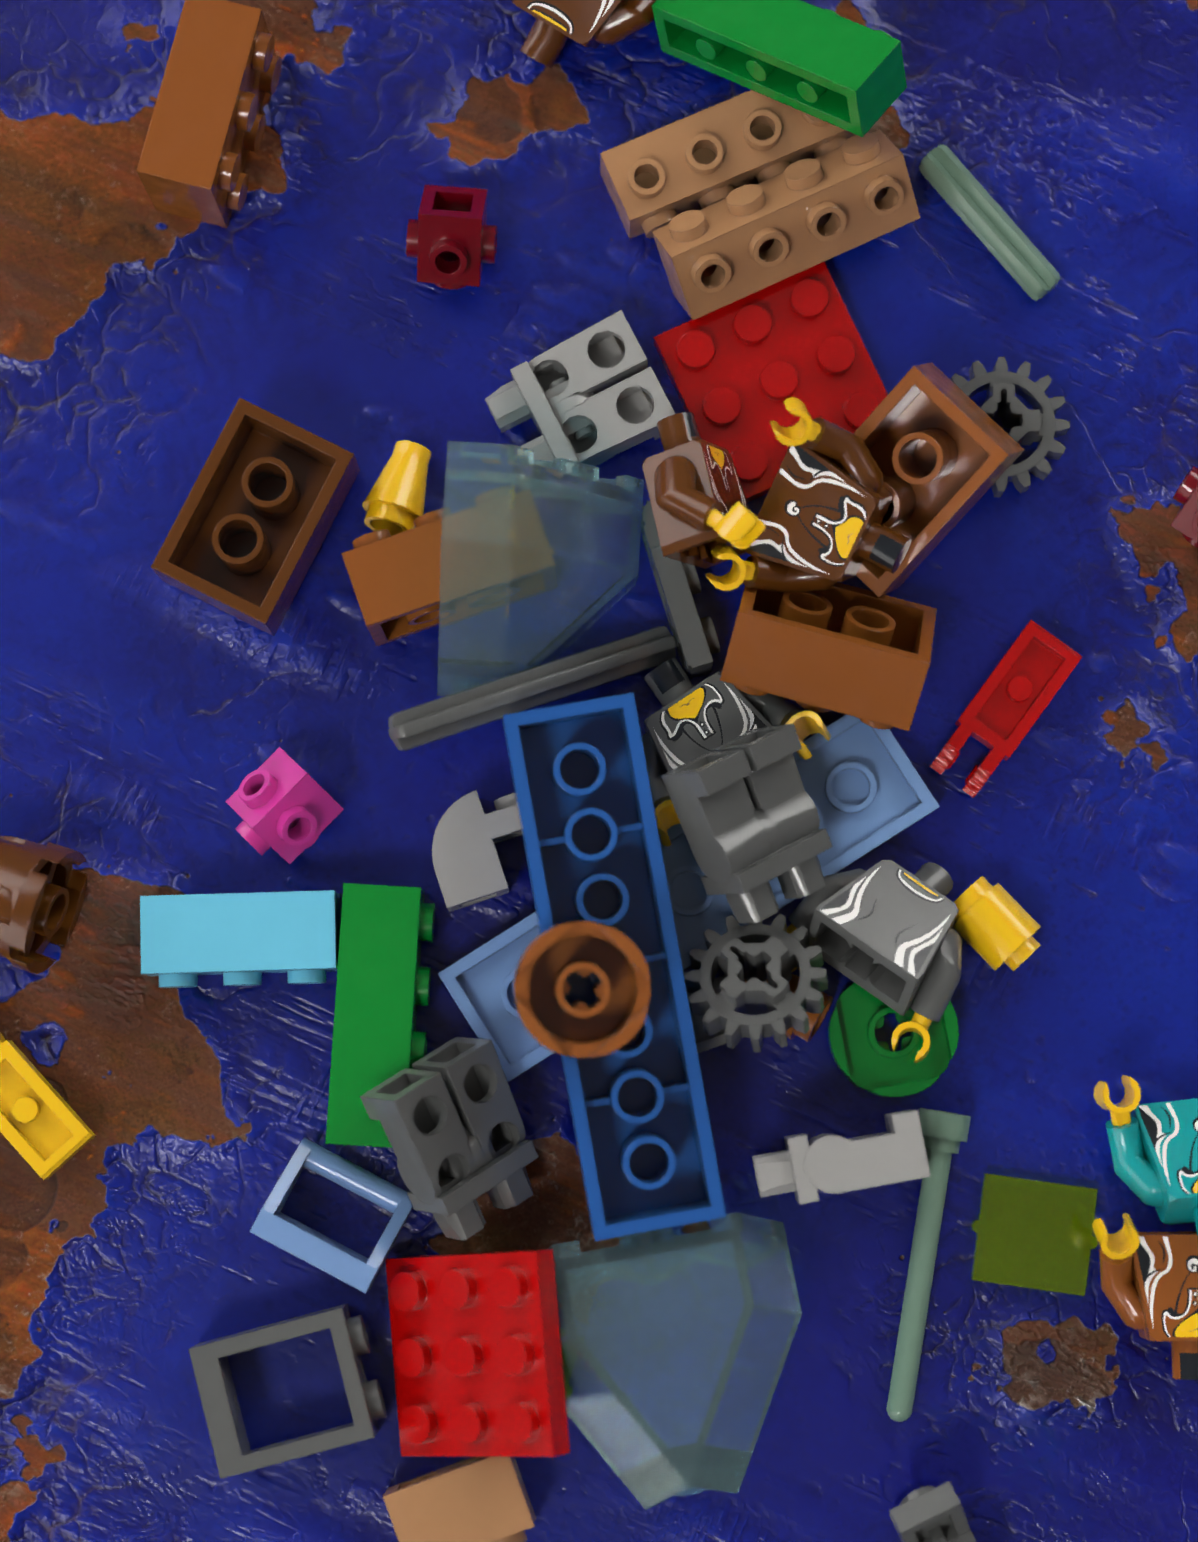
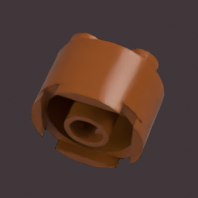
M576 920L552 926L540 933L529 943L516 966L513 994L521 1021L537 1042L560 1055L574 1058H591L604 1056L618 1050L636 1035L645 1021L649 1008L651 981L649 968L642 953L627 936L605 924ZM575 971L582 977H586L593 972L598 978V981L592 987L597 998L590 1005H587L580 999L574 1001L571 1005L566 1002L564 996L571 989L566 978Z

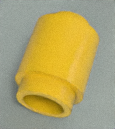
M981 876L954 901L959 909V913L953 928L994 971L1005 963L1014 972L1041 946L1033 937L1041 926L999 883L992 886Z

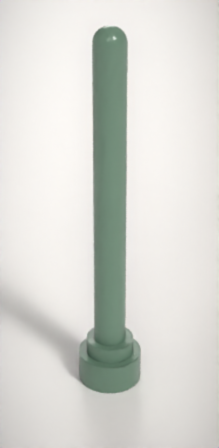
M920 1108L919 1119L925 1149H927L926 1155L931 1177L922 1178L887 1401V1414L896 1422L906 1421L913 1411L952 1153L959 1154L960 1143L968 1141L971 1116Z

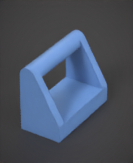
M304 1137L263 1205L250 1232L366 1293L375 1282L413 1206L407 1191ZM304 1167L393 1213L369 1259L281 1212Z

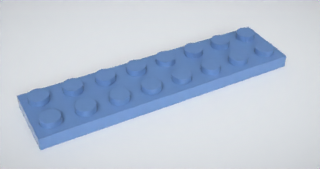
M847 714L826 727L831 734L829 741L820 733H816L803 742L812 754L810 759L804 760L799 757L797 752L793 753L804 789L812 798L818 810L820 819L819 829L827 830L833 846L817 855L823 877L838 873L940 807L890 729L870 727L860 721L858 717ZM676 824L667 831L672 845L666 847L661 842L660 844L684 971L691 966L689 957L691 949L708 950L704 932L707 929H711L723 935L727 932L726 917L731 915L735 919L736 917L729 906L726 895H707L701 877L705 874L694 858L681 824ZM777 877L769 881L779 910L795 900L785 899ZM536 912L438 973L478 1039L492 1040L507 1082H510L555 1053L537 1042L525 1028L516 1009L513 994L514 974L518 961L529 943L539 935ZM739 923V925L745 926L749 925V923Z

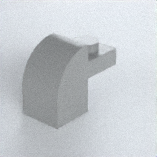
M477 790L454 802L440 819L433 837L432 860L449 912L509 893L506 878L494 844L522 836L515 793L496 799L494 801L496 811L484 814Z

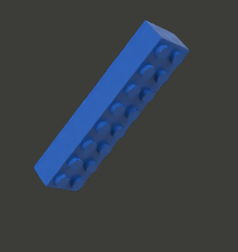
M634 692L503 715L502 724L539 934L552 926L568 921L585 920L605 924L627 936L640 950L649 968L651 981L649 1008L643 1025L628 1043L604 1056L574 1058L561 1055L593 1237L595 1241L724 1218L726 1217L725 1205ZM574 971L566 978L571 988L568 994L564 996L567 1003L571 1005L574 1001L580 999L587 1005H590L596 1000L597 996L594 994L592 987L598 981V978L593 972L586 977H582Z

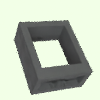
M348 1303L201 1342L189 1348L220 1479L374 1438L379 1432L377 1420L387 1417L378 1379L367 1381L361 1359L362 1355L370 1353V1344L361 1315L351 1317ZM330 1328L353 1422L250 1450L227 1356Z

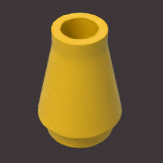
M407 440L396 442L391 457L362 504L366 511L364 523L371 530L388 529L392 536L415 528L413 521L424 514L427 472L432 455L428 448Z

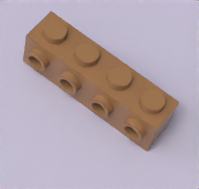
M750 90L601 152L600 174L629 239L645 233L647 238H654L652 231L669 224L670 220L676 215L689 210L703 209L725 199L731 191L740 186L748 184L757 185L784 173L785 169L796 161L815 159L840 148L848 138L856 134Z
M881 130L873 133H866L864 137L852 136L840 148L815 159L796 161L789 165L784 173L757 185L748 184L740 186L731 191L725 199L701 210L682 212L673 217L669 224L652 231L672 292L691 319L695 320L920 219V214L903 153Z

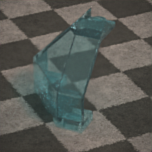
M448 441L441 536L437 695L448 696L555 660L637 585L644 490L643 479L628 475L616 476V479L599 478L598 467L564 458L552 459V461L533 460L534 450L516 445Z
M736 1212L726 1214L724 1218L710 1220L711 1230L674 1235L672 1227L621 1236L619 1237L620 1244L617 1246L581 1252L579 1240L555 1244L547 1248L553 1249L567 1415L645 1510L674 1495L689 1496L705 1490L739 1493L802 1315L783 1222Z

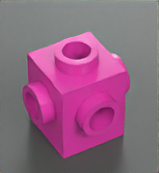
M280 747L257 770L249 773L243 779L239 788L225 801L243 819L235 830L263 856L272 847L289 864L305 849L312 846L319 838L321 832L344 810Z

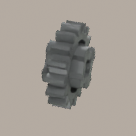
M998 357L992 372L988 373L979 360L973 362L969 369V382L956 373L950 379L969 398L987 390L985 403L980 408L993 418L999 406V417H1002L1003 427L1011 428L1008 434L1019 445L1031 446L1033 442H1039L1031 456L1013 465L1012 463L991 486L994 497H1001L1007 483L1011 481L1020 494L1026 492L1031 486L1030 472L1035 477L1045 480L1051 473L1052 468L1044 457L1059 460L1062 457L1066 447L1055 440L1054 437L1066 435L1070 429V421L1055 418V414L1066 403L1064 396L1048 398L1045 394L1052 379L1046 375L1037 382L1030 380L1028 377L1031 363L1026 361L1019 367L1016 373L1009 372L1005 357ZM1015 393L1019 394L1024 399H1026L1031 404L1033 409H1028L1015 396Z
M779 914L773 920L771 926L762 924V921L740 926L732 915L726 917L727 932L720 935L716 931L707 929L704 932V938L708 950L691 949L689 953L691 967L694 970L686 972L684 979L687 992L692 993L688 998L693 1016L704 1015L702 1020L707 1035L711 1036L718 1033L722 1028L725 1029L726 1044L729 1048L734 1049L741 1038L746 1037L750 1038L753 1051L761 1052L764 1038L773 1036L775 1042L781 1048L788 1046L786 1030L793 1027L797 1031L806 1034L810 1030L806 1011L822 1014L824 1010L823 995L820 992L828 989L827 970L820 968L824 965L822 949L820 946L808 947V930L804 926L794 930L791 934L787 933L786 916ZM796 967L800 974V980L797 990L793 993L790 991L789 981L792 979V970ZM720 969L724 972L725 979L720 983L721 992L716 995L713 985L716 974Z

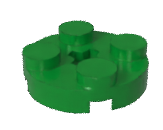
M853 982L837 997L828 1022V1042L837 1067L848 1077L854 1086L878 1096L903 1097L929 1088L947 1069L950 1059L953 1058L958 1046V1020L951 1001L940 1022L932 1021L928 1029L931 1043L928 1055L922 1061L914 1063L915 1057L924 1043V1040L918 1033L911 1032V1036L902 1038L900 1043L901 1050L893 1052L890 1051L887 1042H877L875 1029L884 1026V1015L895 1014L897 1023L902 1024L911 1021L915 1011L909 1008L904 1016H902Z

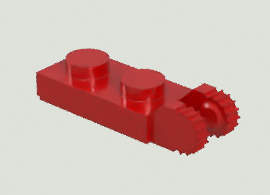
M1030 620L957 719L955 725L958 728L935 757L930 767L939 774L950 769L959 757L960 749L971 735L990 749L981 763L975 765L962 788L964 792L974 798L1002 759L1007 761L1083 656L1033 620Z

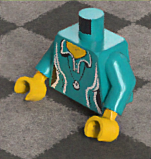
M1122 1075L1121 1079L1125 1088V1094L1119 1103L1113 1104L1109 1098L1107 1083L1099 1081L1094 1088V1099L1102 1109L1110 1111L1111 1119L1105 1125L1115 1174L1144 1204L1155 1207L1159 1219L1163 1223L1172 1225L1195 1222L1198 1234V1098L1139 1104L1141 1089L1138 1083L1132 1077Z

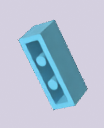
M335 890L140 896L141 974L151 977L159 976V988L198 987V975L223 974V986L262 985V973H287L288 984L326 983V971H337L341 925L340 894Z

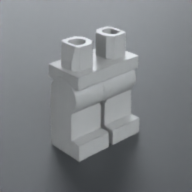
M622 310L543 352L530 362L526 361L510 369L513 381L501 386L485 399L501 433L532 418L541 435L512 450V454L527 484L551 478L559 473L565 482L581 474V471L595 467L616 454L653 437L655 440L659 439L657 422L675 414L652 367H648L647 358Z
M907 1109L885 1113L886 1132L848 1139L836 1134L822 1133L812 1137L809 1141L804 1133L784 1136L786 1150L752 1156L760 1197L794 1192L795 1200L801 1205L819 1201L817 1189L825 1193H843L931 1177L918 1110Z

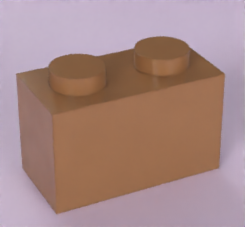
M470 1457L388 1487L383 1495L398 1542H525L527 1536L524 1530L535 1527L536 1516L515 1457Z

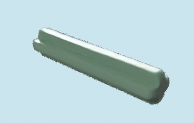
M941 144L922 159L919 166L922 175L1031 299L1037 301L1057 286L1060 280L1058 271L948 146Z

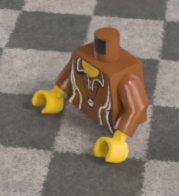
M1124 1213L1122 1215L1124 1225L1121 1230L1114 1234H1108L1102 1218L1095 1219L1092 1228L1101 1247L1099 1256L1102 1291L1124 1324L1138 1330L1140 1337L1148 1341H1171L1173 1379L1198 1380L1197 1231L1137 1232L1130 1215Z

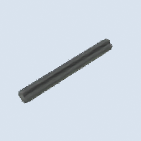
M657 626L393 713L388 718V733L398 750L407 751L502 719L503 715L523 712L657 667L667 660L676 657L675 647H677V641L675 636H671L667 627Z

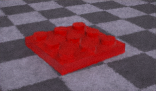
M825 262L702 317L690 320L655 336L653 344L685 412H692L694 414L700 438L725 448L730 453L747 503L768 494L789 446L777 440L770 421H775L783 427H792L799 422L800 416L794 415L786 409L783 402L787 398L794 397L800 399L805 404L812 420L822 417L855 433L888 395Z
M553 1249L404 1256L385 1259L401 1456L555 1457L570 1453Z

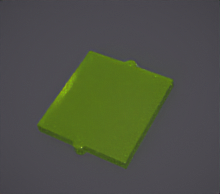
M984 1173L979 1218L971 1224L972 1230L977 1233L971 1280L1085 1296L1090 1250L1098 1245L1097 1239L1092 1236V1224L1095 1216L1098 1189Z

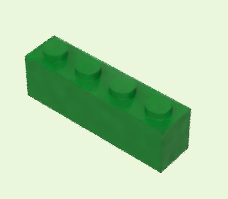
M656 0L651 5L662 52L860 137H864L907 88L900 40L891 37L884 31L870 29L843 18L832 10L821 9L802 0Z
M343 883L325 1144L392 1148L380 1121L369 1118L360 1096L405 1068L413 1069L412 1064L426 1056L427 1032L416 1031L417 1005L429 1006L431 967H420L422 941L433 942L435 903H424L425 892L421 887Z

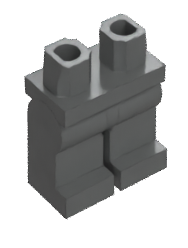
M794 724L756 728L713 749V753H705L661 775L694 858L705 874L701 877L707 895H726L729 906L738 923L761 922L778 912L779 907L769 883L775 877L778 878L785 899H799L811 895L826 886L817 855L833 846L827 830L819 829L820 819L814 801L804 789L793 756L794 752L802 749Z
M455 1037L412 1064L413 1069L405 1068L361 1095L360 1098L369 1118L379 1120L397 1157L400 1175L410 1190L407 1194L414 1210L433 1213L436 1222L447 1238L466 1240L482 1230L486 1223L476 1198L487 1192L493 1207L508 1209L519 1205L533 1195L525 1166L537 1159L538 1155L532 1140L525 1139L523 1121L492 1040Z

